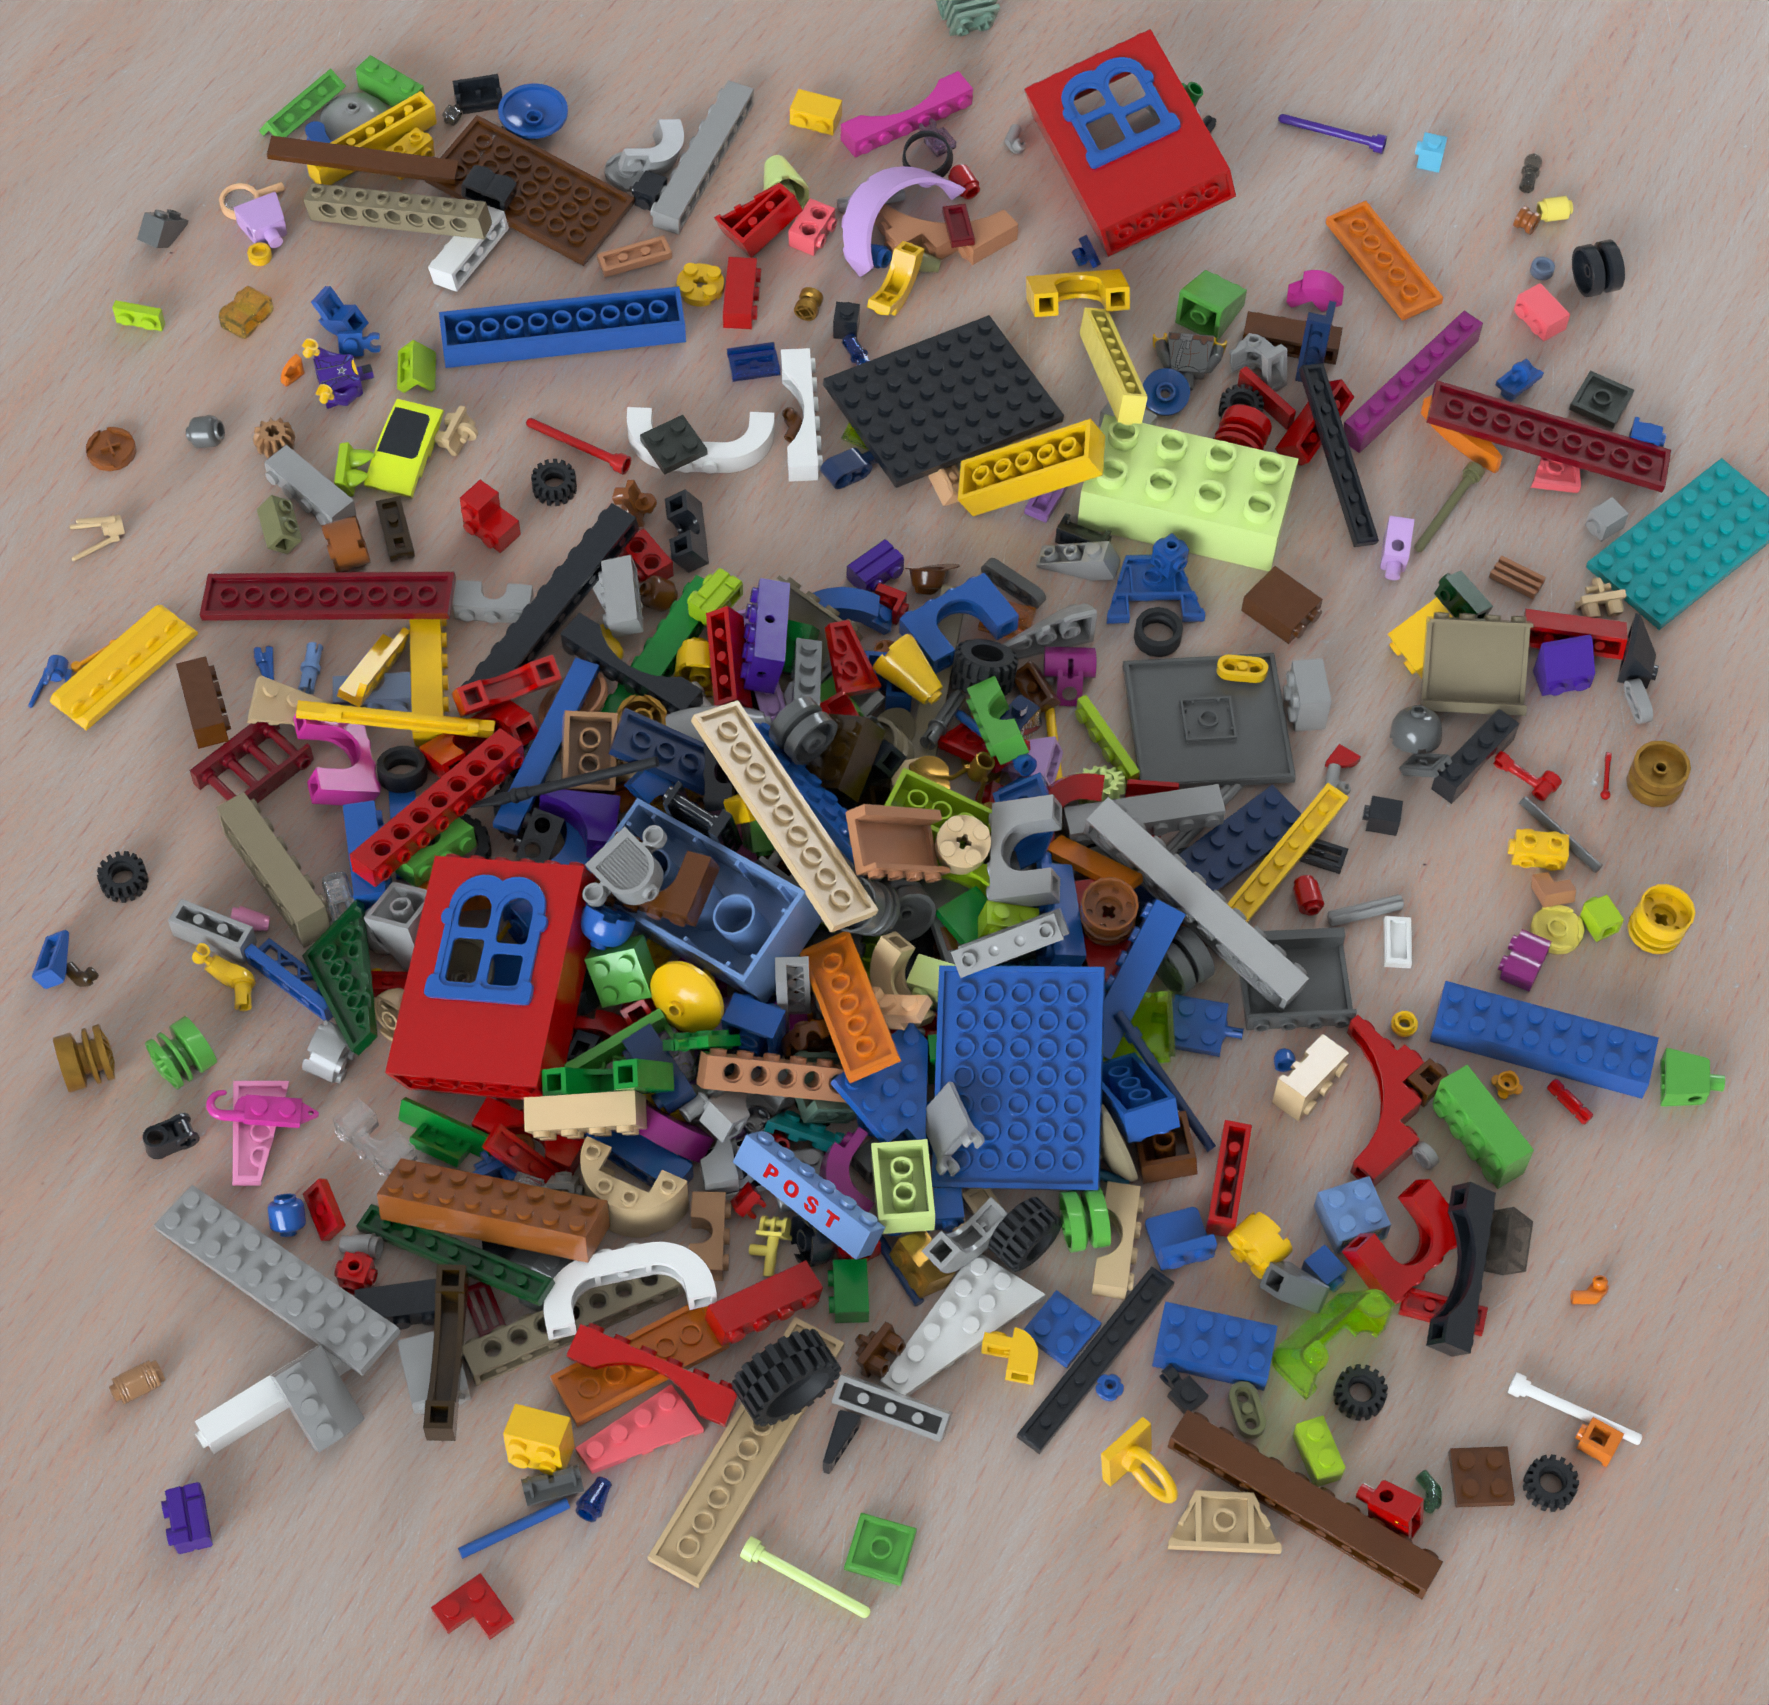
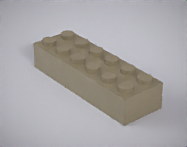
M242 792L217 806L216 809L224 835L300 944L305 948L317 941L330 927L329 922L332 921V918L327 911L329 906L321 893L317 895L313 890L315 886L311 878L307 874L305 876L302 875L300 872L301 866L294 855L291 857L286 852L288 848L282 837L276 838L273 834L275 830L267 817L264 819L259 814L261 809L255 799L249 800L247 795Z

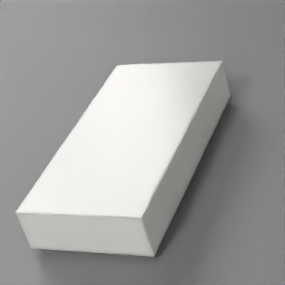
M1385 916L1383 920L1384 967L1411 968V917Z

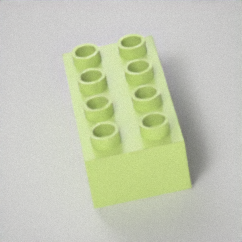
M1104 414L1100 428L1105 435L1103 475L1084 481L1081 490L1077 525L1105 533L1108 529L1112 531L1111 535L1149 544H1155L1160 538H1166L1173 533L1178 539L1186 543L1189 553L1260 570H1271L1292 493L1298 458L1146 423L1125 425L1117 422L1115 416Z

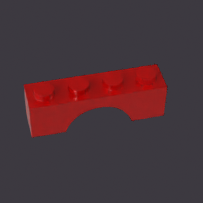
M552 654L529 662L500 676L460 686L452 692V697L462 718L553 686L562 677Z
M489 1096L486 1097L471 1123L473 1128L490 1134L494 1125L500 1123L515 1135H529L544 1147L546 1160L562 1172H571L572 1176L574 1175L580 1164L584 1138H581L579 1142L557 1135V1140L540 1141V1138H534L533 1134L525 1132L524 1109H515L508 1102L500 1098L495 1100Z

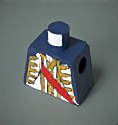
M1018 695L1010 703V709L999 720L1015 719L1022 737L1029 740L1042 726L1041 709L1023 695Z

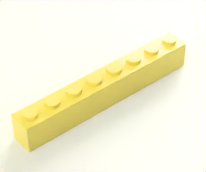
M1085 307L1079 334L1117 422L1125 425H1132L1133 423L1142 424L1148 396L1109 311L1105 309Z

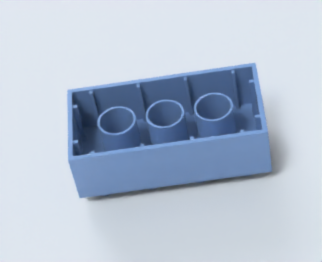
M637 798L607 843L615 836L616 831L619 832L624 827L635 837H639L643 841V833L646 828L652 825L660 826L667 835V842L662 848L652 853L663 870V883L659 892L673 883L687 851L712 857L720 867V870L696 927L685 924V927H681L670 922V919L663 917L661 920H656L641 911L631 913L617 904H614L613 907L606 905L604 907L614 911L621 909L636 918L634 930L639 934L644 935V937L696 967L708 970L712 976L743 994H749L755 997L757 1001L766 1004L776 990L775 957H798L822 921V918L806 896L805 890Z

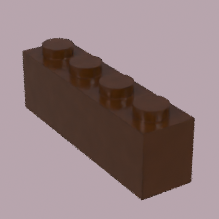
M1248 311L1243 339L1249 333L1257 334L1264 337L1274 347L1280 344L1286 347L1287 357L1299 358L1306 321ZM1332 325L1324 363L1336 365L1343 327Z
M206 656L177 663L176 667L198 749L228 742L227 731L231 730L228 715L222 716L227 711L223 698H217L221 697L222 693L219 682H213L218 680L214 665H208Z

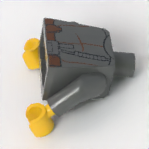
M1169 332L1168 338L1167 333L1163 334V338H1157L1153 334V347L1156 349L1157 356L1163 367L1180 372L1187 379L1190 391H1192L1194 379H1204L1205 374L1211 373L1222 360L1227 340L1220 344L1216 342L1217 338L1215 336Z

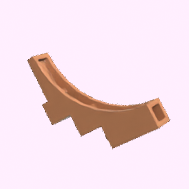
M886 204L883 205L875 220L879 231L885 236L884 246L888 247L892 255L894 248L902 241H906L924 248L925 253L941 260L959 251L962 258L967 259L974 265L1016 241L1018 238L1019 224L1005 210L989 217L970 221L975 237V245L951 248L945 223L916 219L900 213Z

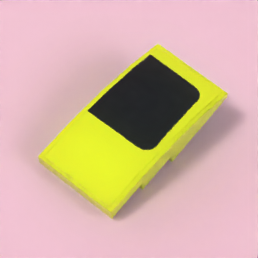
M396 399L374 451L375 456L371 460L367 472L368 477L365 479L364 485L368 488L413 498L418 478H422L427 458L431 457L435 444L434 437L437 431H439L444 410Z

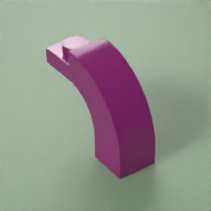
M646 1099L647 1129L639 1130V1134L675 1154L700 1163V1160L705 1157L714 1139L698 1126L668 1115Z
M858 1127L853 1133L848 1131L839 1144L834 1142L828 1148L821 1162L819 1176L834 1183L838 1191L853 1198L857 1203L856 1205L865 1212H869L875 1203L854 1187L849 1175L851 1158L868 1134Z

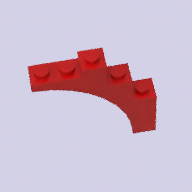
M1357 1015L1350 1021L1347 1034L1361 1048L1372 1067L1378 1084L1380 1114L1376 1132L1367 1147L1354 1160L1350 1172L1357 1179L1370 1176L1375 1187L1412 1154L1413 1148L1420 1140L1413 1128L1404 1125L1418 1113L1422 1102L1419 1094L1413 1088H1408L1406 1082L1408 1077L1425 1062L1417 1051L1411 1050L1405 1044L1399 1050H1396L1394 1044L1389 1039L1383 1038L1375 1031L1372 1023L1368 1020H1363Z

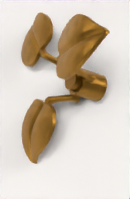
M979 752L971 763L961 758L963 768L953 775H949L947 764L935 756H923L909 764V770L950 789L949 781H953L967 772L968 777L972 781L981 782L976 802L992 809V802L982 804L984 789L987 782L995 781L1000 777L1002 770L996 774L991 772L995 766V760L993 757L991 758L990 754Z

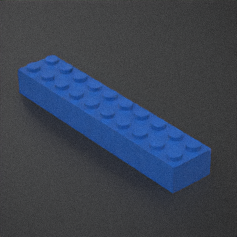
M679 286L439 312L446 368L686 342L685 320Z

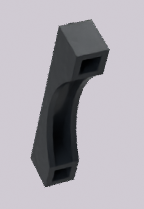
M580 612L560 633L562 647L566 653L598 664L600 671L607 679L613 682L617 681L629 693L639 696L650 695L659 700L665 707L667 714L688 708L700 707L703 704L702 689L685 678L655 676L627 665L609 648L602 635L600 625Z
M1473 1182L1454 1185L1451 1189L1448 1214L1453 1224L1457 1242V1271L1453 1288L1447 1301L1430 1319L1426 1346L1452 1357L1471 1354L1474 1343L1475 1324L1478 1317L1479 1298L1482 1291L1487 1247L1491 1234L1490 1228L1495 1209L1496 1193Z

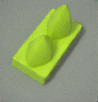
M349 442L340 443L334 484L349 497L354 496L355 487L368 477V474L358 470V467L370 461L375 454L365 449H353Z

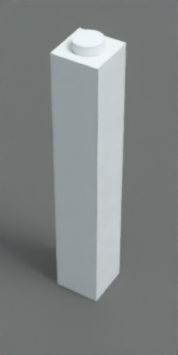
M325 1350L339 1376L352 1369ZM269 1375L196 1420L195 1423L199 1431L195 1433V1436L203 1448L209 1446L213 1454L289 1407Z

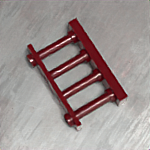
M268 722L251 723L189 771L193 784L199 790L206 785H211L228 801L237 795L218 776L227 769H231L250 787L244 792L249 800L254 798L258 804L300 770L309 767L314 760L312 749L307 743L298 750L278 731L281 729L280 724L269 725ZM271 738L290 757L280 765H277L258 745ZM247 754H252L270 771L259 781L238 762Z

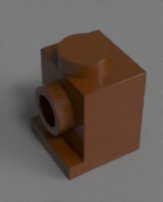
M1429 1058L1408 1077L1406 1086L1413 1088L1419 1094L1422 1100L1421 1106L1425 1107L1435 1097L1440 1080L1449 1074L1444 1066L1435 1063Z

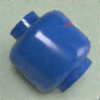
M285 1193L277 1195L268 1204L270 1229L280 1233L281 1237L295 1236L297 1231L305 1226L304 1203L301 1199L296 1198L295 1194Z

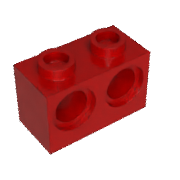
M644 528L635 534L619 554V557L631 555L637 567L638 583L640 584L653 575L667 580L674 576L673 561Z

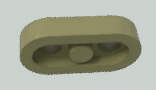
M1239 1381L1229 1391V1405L1239 1434L1247 1439H1255L1264 1432L1266 1418L1255 1386L1246 1381ZM1245 1396L1247 1401L1241 1402L1237 1397ZM1252 1422L1255 1428L1250 1429L1245 1424Z

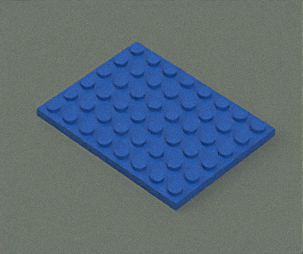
M939 966L935 1096L948 1082H953L971 1123L983 1135L985 1142L979 1149L975 1148L973 1142L968 1147H964L962 1144L951 1157L960 1166V1170L954 1177L950 1175L948 1170L943 1175H939L936 1170L937 1157L933 1151V1188L1099 1190L1105 998L1104 967L991 966L960 978L956 966Z

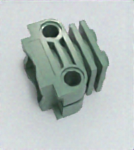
M935 0L942 20H947L946 25L947 28H950V36L958 35L961 37L969 34L970 31L978 29L979 31H986L990 29L1000 10V5L996 4L997 0Z

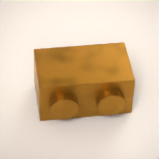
M917 1231L899 1238L889 1254L895 1266L899 1268L908 1281L909 1286L914 1289L919 1298L945 1289L955 1272H942L922 1252L932 1241L927 1231Z

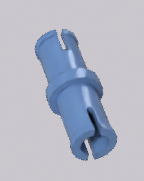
M309 642L307 644L305 660L300 666L302 674L298 690L303 692L304 688H306L305 693L310 695L314 694L316 678L321 672L319 664L323 646L318 644V648L315 649L316 642Z

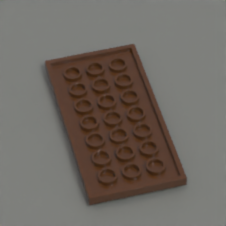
M478 115L474 117L440 157L459 161L455 184L425 180L426 183L456 199L467 200L461 196V185L474 165L485 166L495 174L511 177L517 183V194L504 212L508 226L582 266H585L635 202V198Z

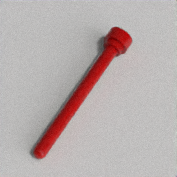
M533 418L526 420V425L529 428L610 463L613 470L622 475L626 474L630 468L632 458L624 453H609Z

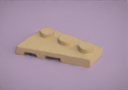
M260 675L256 679L247 723L268 722L269 725H279L282 723L292 724L295 727L293 717L296 714L298 700L320 703L330 702Z

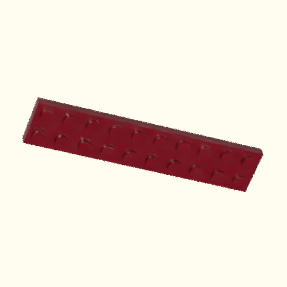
M1439 380L1434 385L1426 423L1661 493L1665 488L1671 449Z
M454 571L208 574L199 615L202 621L450 619L456 575Z

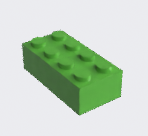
M1468 1064L1441 1079L1432 1103L1433 1109L1437 1116L1443 1118L1449 1125L1453 1137L1457 1140L1459 1139L1466 1147L1469 1158L1476 1161L1482 1168V1173L1486 1180L1493 1183L1499 1189L1523 1175L1534 1149Z

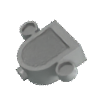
M657 825L649 826L643 833L642 843L626 827L620 830L585 864L600 880V883L588 884L583 890V899L592 907L603 905L607 896L611 893L619 901L628 905H639L654 900L658 896L663 883V870L652 853L662 848L667 842V835L663 829Z

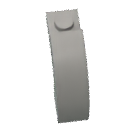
M658 119L653 132L656 146L652 148H625L618 163L620 171H642L644 173L646 170L658 175L668 172L675 164L683 145L684 130L681 120Z
M990 1197L963 1226L949 1234L940 1231L922 1252L942 1272H955L972 1262L988 1248L994 1230L1008 1212Z

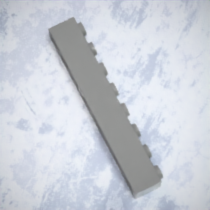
M728 80L724 89L721 88L719 90L716 103L711 104L706 120L701 121L696 137L693 136L690 140L688 151L681 155L679 166L677 169H673L668 185L663 186L660 199L652 205L650 215L653 216L654 227L677 235L680 234L754 105L753 88Z

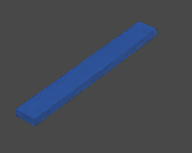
M575 657L509 791L512 788L530 787L544 783L562 747L564 711H580L600 671L598 664ZM537 796L520 801L519 803L510 802L501 805L493 821V828L518 836L527 812H530Z

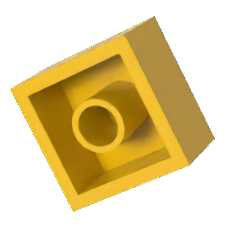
M519 1404L514 1405L503 1432L508 1462L518 1468L529 1467L547 1475H553V1472L567 1469L575 1448L571 1418Z

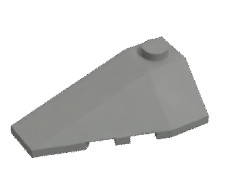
M1087 603L1069 605L1002 644L1013 650L1019 659L1044 654V646L1073 647L1093 642L1097 611Z

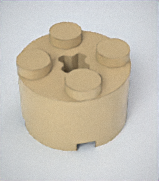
M969 815L952 816L941 826L935 839L936 857L940 865L950 867V873L964 875L978 869L984 863L991 847L988 827L979 819ZM960 841L966 842L964 849L959 848Z

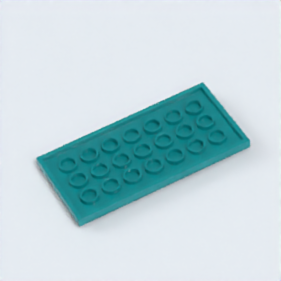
M1721 458L1587 562L1586 568L1598 578L1600 577L1605 584L1610 583L1613 591L1625 589L1627 597L1623 600L1660 630L1769 544V497Z

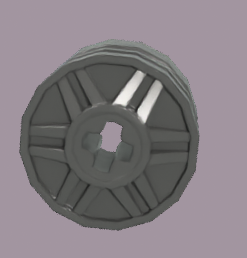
M856 876L879 910L873 917L840 930L872 937L885 935L894 927L899 918L901 908L899 896L895 889L887 882Z

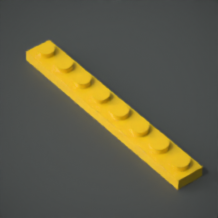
M1327 783L1227 905L1232 909H1239L1246 916L1247 919L1245 921L1248 923L1345 806L1349 797Z

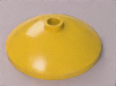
M682 961L664 963L654 972L650 983L652 999L656 1009L660 1008L670 1025L683 1032L696 1033V1031L714 1030L720 1024L724 1015L723 999L719 989L706 973L696 966Z

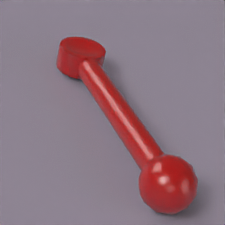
M1610 752L1605 754L1603 791L1600 793L1601 798L1604 800L1609 799L1611 796L1608 791L1610 762L1612 758V753Z

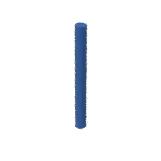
M565 1497L459 1547V1553L462 1559L570 1509V1505Z

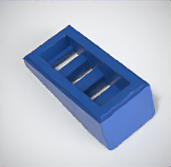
M67 930L47 936L42 946L32 978L45 989L64 983L69 944V932Z

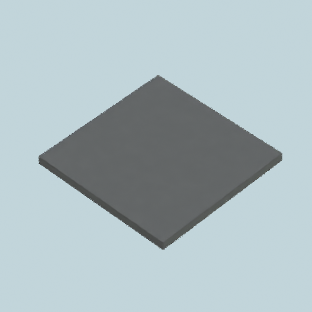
M1274 653L1240 654L1241 656L1259 657L1267 662V677L1260 683L1228 681L1220 678L1216 668L1217 662L1222 656L1123 661L1122 667L1136 764L1140 770L1139 780L1179 783V789L1219 784V787H1223L1224 785L1232 786L1234 784L1295 783L1296 775Z

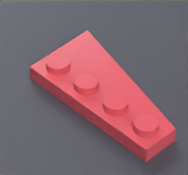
M670 1384L577 1446L575 1450L590 1473L594 1474L624 1463L627 1459L639 1454L645 1455L653 1452V1449L663 1445H672L680 1442L682 1438L693 1434L696 1436L704 1433V1428L672 1384Z

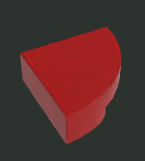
M1338 744L1326 760L1325 766L1328 768L1329 764L1335 763L1340 765L1341 768H1351L1360 762L1361 756Z

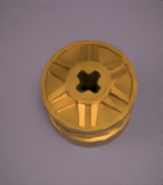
M99 1024L92 1026L93 1039L89 1038L86 1028L81 1029L82 1042L80 1043L76 1042L71 1033L53 1037L55 1052L69 1093L87 1088L86 1075L91 1073L97 1084L102 1083L101 1070L105 1071L108 1081L116 1079L113 1052L108 1037L105 1036Z

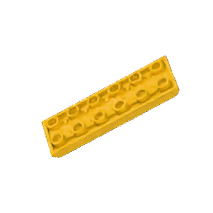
M156 605L52 694L50 703L87 731L196 637L198 632L163 605Z

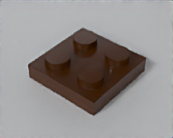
M1508 1446L1450 1448L1448 1454L1456 1508L1514 1505L1515 1496Z

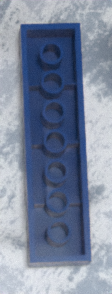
M1445 981L1429 1041L1642 1099L1649 1086L1659 1037Z

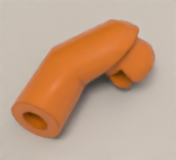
M1597 1275L1593 1278V1282L1587 1290H1571V1304L1599 1303L1609 1289L1607 1278Z

